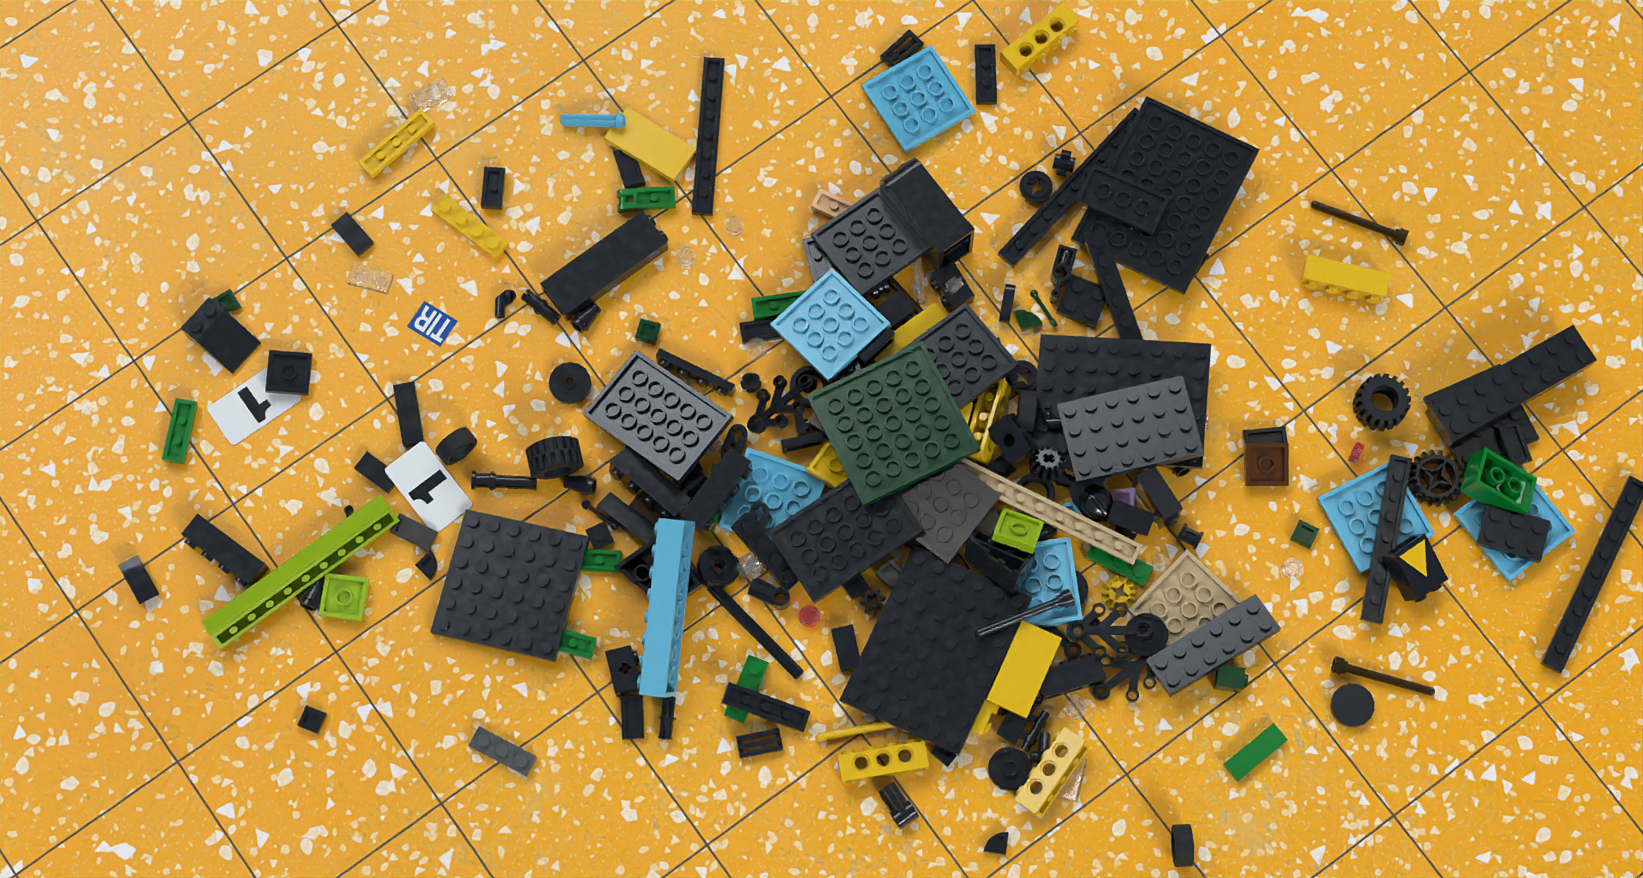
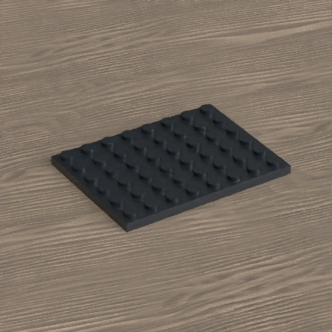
M1146 96L1108 170L1170 196V200L1154 235L1142 232L1087 208L1071 237V241L1086 248L1082 236L1103 228L1116 263L1185 295L1260 149Z
M1041 334L1036 383L1037 406L1032 431V439L1038 446L1037 450H1040L1043 446L1047 450L1052 447L1054 452L1060 450V456H1064L1065 461L1069 456L1063 429L1050 428L1041 420L1040 413L1043 407H1051L1052 412L1059 417L1057 404L1181 375L1184 378L1204 450L1211 344ZM1203 456L1157 467L1203 469Z
M913 545L839 701L960 756L1021 621L982 637H976L975 630L1027 610L1031 604L1032 597L1017 590L1012 594L988 577L954 562L947 564L937 555Z

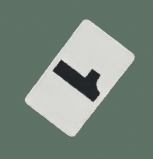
M267 368L208 407V412L232 445H236L301 400L300 395L266 393Z
M423 441L419 442L385 468L386 474L424 523L435 531H441L462 515L466 509L472 507L470 499Z

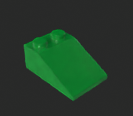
M1484 447L1469 457L1460 491L1476 501L1526 515L1529 512L1537 478Z

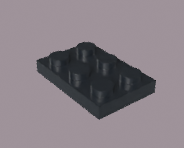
M1486 504L1476 545L1540 563L1551 521Z

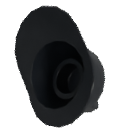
M1076 480L1071 483L1070 497L1083 516L1094 522L1106 520L1113 498L1102 484L1099 487L1091 482L1077 485Z

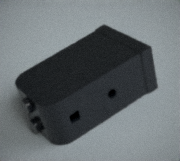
M913 157L880 180V190L929 248V252L925 256L935 270L952 261L956 263L972 251L974 227L966 220L918 159Z

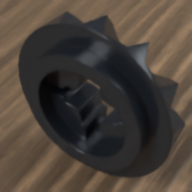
M1041 171L1026 173L1021 178L1019 184L1022 197L1026 198L1028 202H1036L1037 204L1041 201H1046L1053 189L1050 177ZM1039 181V188L1042 190H1036L1033 194V187L1030 185L1034 186Z
M1017 361L1019 367L1008 374L1005 380L1015 393H1020V390L1033 391L1037 383V368L1028 361ZM1017 372L1021 375L1027 374V382H1024L1022 380L1016 382L1018 379Z

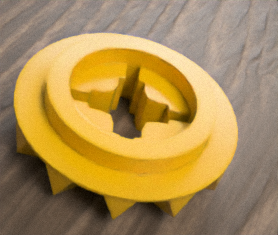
M1112 577L1104 583L1102 599L1111 609H1114L1117 603H1124L1129 608L1135 601L1137 591L1134 583L1128 580L1127 577ZM1123 586L1125 596H1120L1115 600L1116 593L1113 590H1118L1119 587ZM1123 607L1117 608V610H1125Z

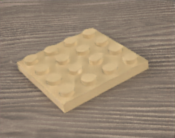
M1186 550L1127 612L1133 617L1141 613H1152L1160 617L1168 630V640L1165 647H1168L1243 601L1191 552Z

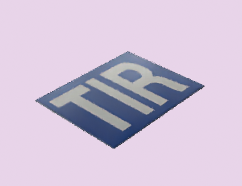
M424 301L407 327L436 345L441 346L458 321Z

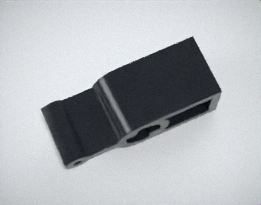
M1059 244L1050 276L1051 283L1055 286L1050 295V303H1057L1060 294L1059 287L1067 285L1078 249ZM1058 273H1063V278L1058 277Z

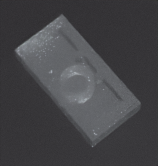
M921 258L912 263L916 302L922 305L925 304L924 287H928L927 274L923 275Z

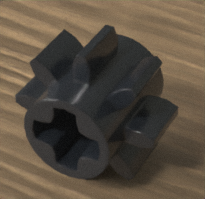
M1062 149L1061 154H1055L1052 168L1057 169L1056 175L1066 177L1067 172L1073 173L1076 158L1071 157L1072 151Z
M869 587L867 594L861 593V597L865 600L859 602V606H865V614L868 611H873V614L876 615L878 609L883 610L884 605L881 602H884L886 597H880V589L875 592ZM876 598V603L869 605V599Z

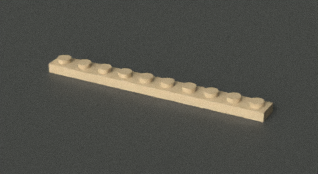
M967 459L958 462L1001 495L998 499L999 501L1036 519L1042 520L1126 563L1134 564L1143 546L1142 544Z

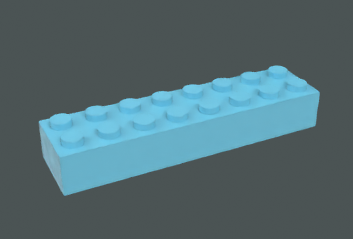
M659 518L654 527V534L657 537L656 544L652 547L654 564L649 572V578L652 579L651 588L647 592L649 609L646 610L644 617L647 627L646 632L642 636L644 654H641L639 662L640 667H642L641 676L638 677L637 688L640 689L639 695L663 698L676 696L695 529L694 521Z

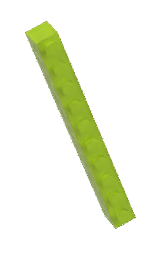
M379 494L201 622L217 646L220 649L224 648L400 520L381 494Z

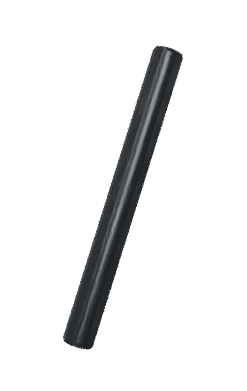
M708 586V592L794 679H798L804 673L803 669L722 588Z

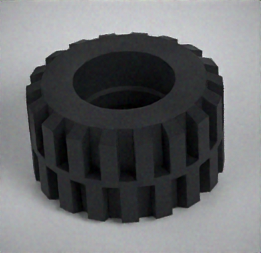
M1379 373L1375 374L1374 377H1368L1361 384L1354 395L1353 404L1355 406L1353 411L1354 413L1358 412L1356 418L1358 421L1361 419L1364 421L1362 423L1363 426L1370 425V430H1375L1376 428H1379V431H1384L1386 428L1390 430L1397 426L1406 416L1411 406L1409 405L1411 396H1407L1409 389L1403 388L1405 383L1403 381L1400 383L1396 381L1398 377L1393 376L1389 378V374L1386 373L1381 377ZM1375 393L1386 395L1392 402V410L1383 412L1376 409L1371 402V395Z
M550 437L537 441L526 449L531 477L536 479L564 477L575 473L584 465L579 440L575 437Z

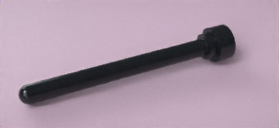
M1069 589L1060 591L1055 599L976 629L975 636L982 637L1058 606L1061 608L1075 605L1073 595Z

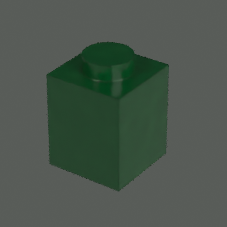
M1223 665L1216 669L1214 689L1240 693L1243 687L1246 688L1248 684V675L1245 674L1246 668Z

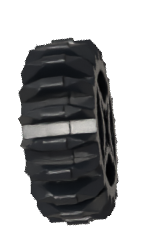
M1430 450L1428 454L1422 452L1420 454L1421 457L1416 456L1413 459L1414 462H1411L1408 484H1412L1409 487L1410 491H1415L1414 498L1419 496L1421 498L1420 504H1423L1426 500L1428 507L1435 503L1437 508L1442 503L1447 506L1450 503L1449 500L1455 501L1457 499L1456 495L1461 494L1460 488L1463 482L1461 479L1465 475L1458 473L1462 466H1455L1457 459L1449 460V453L1443 457L1442 450H1439L1437 454H1435L1434 450ZM1426 464L1439 465L1436 469L1423 467ZM1445 470L1448 472L1450 479L1445 476ZM1439 472L1436 479L1437 482L1431 486L1434 478L1433 475L1435 476ZM1419 475H1421L1420 478H1422L1426 483L1425 488L1422 486L1420 482ZM1434 488L1447 490V492L1441 494H1435L1431 491Z

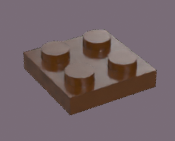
M1244 443L1245 486H1289V443Z

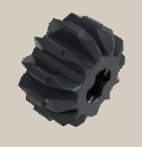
M1043 446L1040 450H1035L1030 457V473H1034V479L1041 478L1042 483L1045 480H1048L1050 483L1054 479L1059 480L1065 471V457L1060 456V450L1054 452L1052 447L1047 450Z

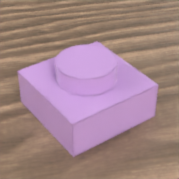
M1136 488L1112 490L1113 501L1116 499L1137 507Z

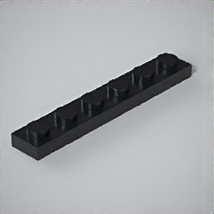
M1102 228L1083 235L1085 246L1118 338L1143 340L1104 229Z

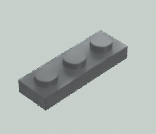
M480 726L468 745L526 777L537 759V756Z

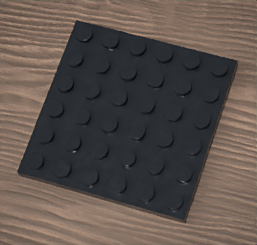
M466 509L430 633L556 663L590 537Z

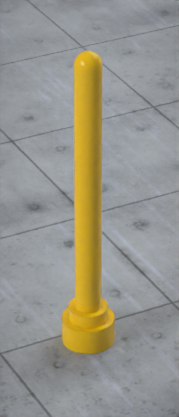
M878 721L818 733L815 739L818 742L894 728V726Z

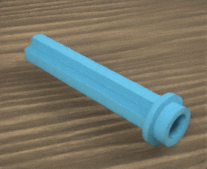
M563 113L560 122L563 126L616 127L621 129L626 125V117L621 113H617V115Z

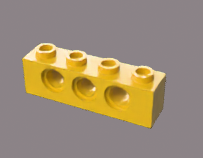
M1064 3L1060 4L1002 50L999 60L1015 77L1020 73L1022 75L1025 74L1034 62L1043 60L1049 50L1057 49L1062 44L1064 38L1067 36L1070 38L1077 32L1078 18ZM1058 27L1060 31L1055 32L1051 28ZM1042 39L1045 41V43L1039 44L1036 42V40ZM1026 51L1030 55L1023 56L1020 54V52Z
M1005 379L1000 380L978 397L969 428L980 447V451L965 459L980 466H989L995 443L990 438L988 428L1004 416L1011 393V387Z
M1066 727L1062 731L1057 732L1053 739L1054 743L1043 752L1040 763L1030 771L1029 779L1025 785L1019 787L1014 799L1040 819L1091 747L1087 741ZM1063 749H1068L1067 755L1059 758L1060 752ZM1055 767L1054 774L1047 776L1048 769ZM1042 785V791L1039 794H1034L1035 788Z
M919 738L907 740V744L898 745L897 742L884 744V748L876 749V746L864 747L861 752H854V749L842 751L841 755H837L841 783L848 784L929 770L925 741H919ZM901 752H907L910 754L911 759L908 762H902L899 760L898 755ZM881 755L889 759V763L885 766L879 765L876 761ZM858 759H864L867 762V767L862 770L858 769L855 766V762Z

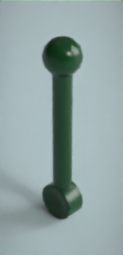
M1032 290L1030 296L1035 298L1052 327L1057 326L1056 320L1052 318L1038 297V291Z

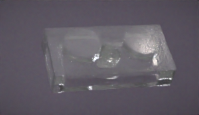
M444 77L407 94V98L415 112L420 108L426 111L454 97Z
M352 263L347 284L388 295L394 274Z
M1082 758L1056 798L1074 802L1078 801L1087 758Z

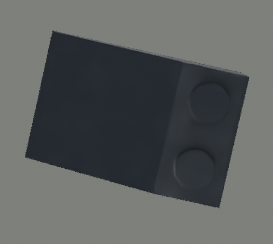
M210 297L180 328L190 340L232 374L261 344L255 336Z

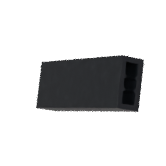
M641 211L540 283L543 292L566 321L668 250V237L662 230L659 232L656 229V223L650 215L646 216Z

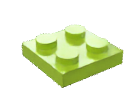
M1003 507L991 540L1033 554L1044 521Z
M327 573L325 575L318 615L326 618L363 622L370 579Z

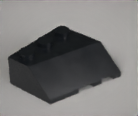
M656 537L614 566L616 570L624 574L632 583L644 590L646 594L648 589L651 588L652 579L649 578V572L654 564L652 547L656 544ZM692 560L687 598L707 585L701 579Z

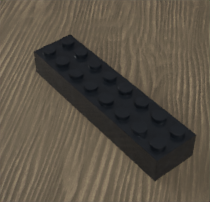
M1571 325L1430 405L1424 413L1446 447L1449 448L1590 368L1597 359L1575 326Z

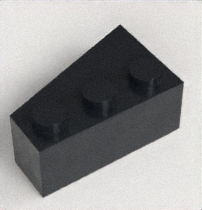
M976 528L968 537L963 559L1014 594L1030 574L1035 553L1021 551L1020 549L991 540L993 534Z

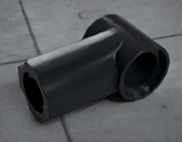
M756 577L752 580L747 595L770 604L777 610H785L790 606L791 598L787 589L777 587ZM783 594L787 599L784 603H777L775 601L776 596Z
M895 782L889 783L878 791L880 797L891 811V817L900 829L919 817L909 800L905 799Z

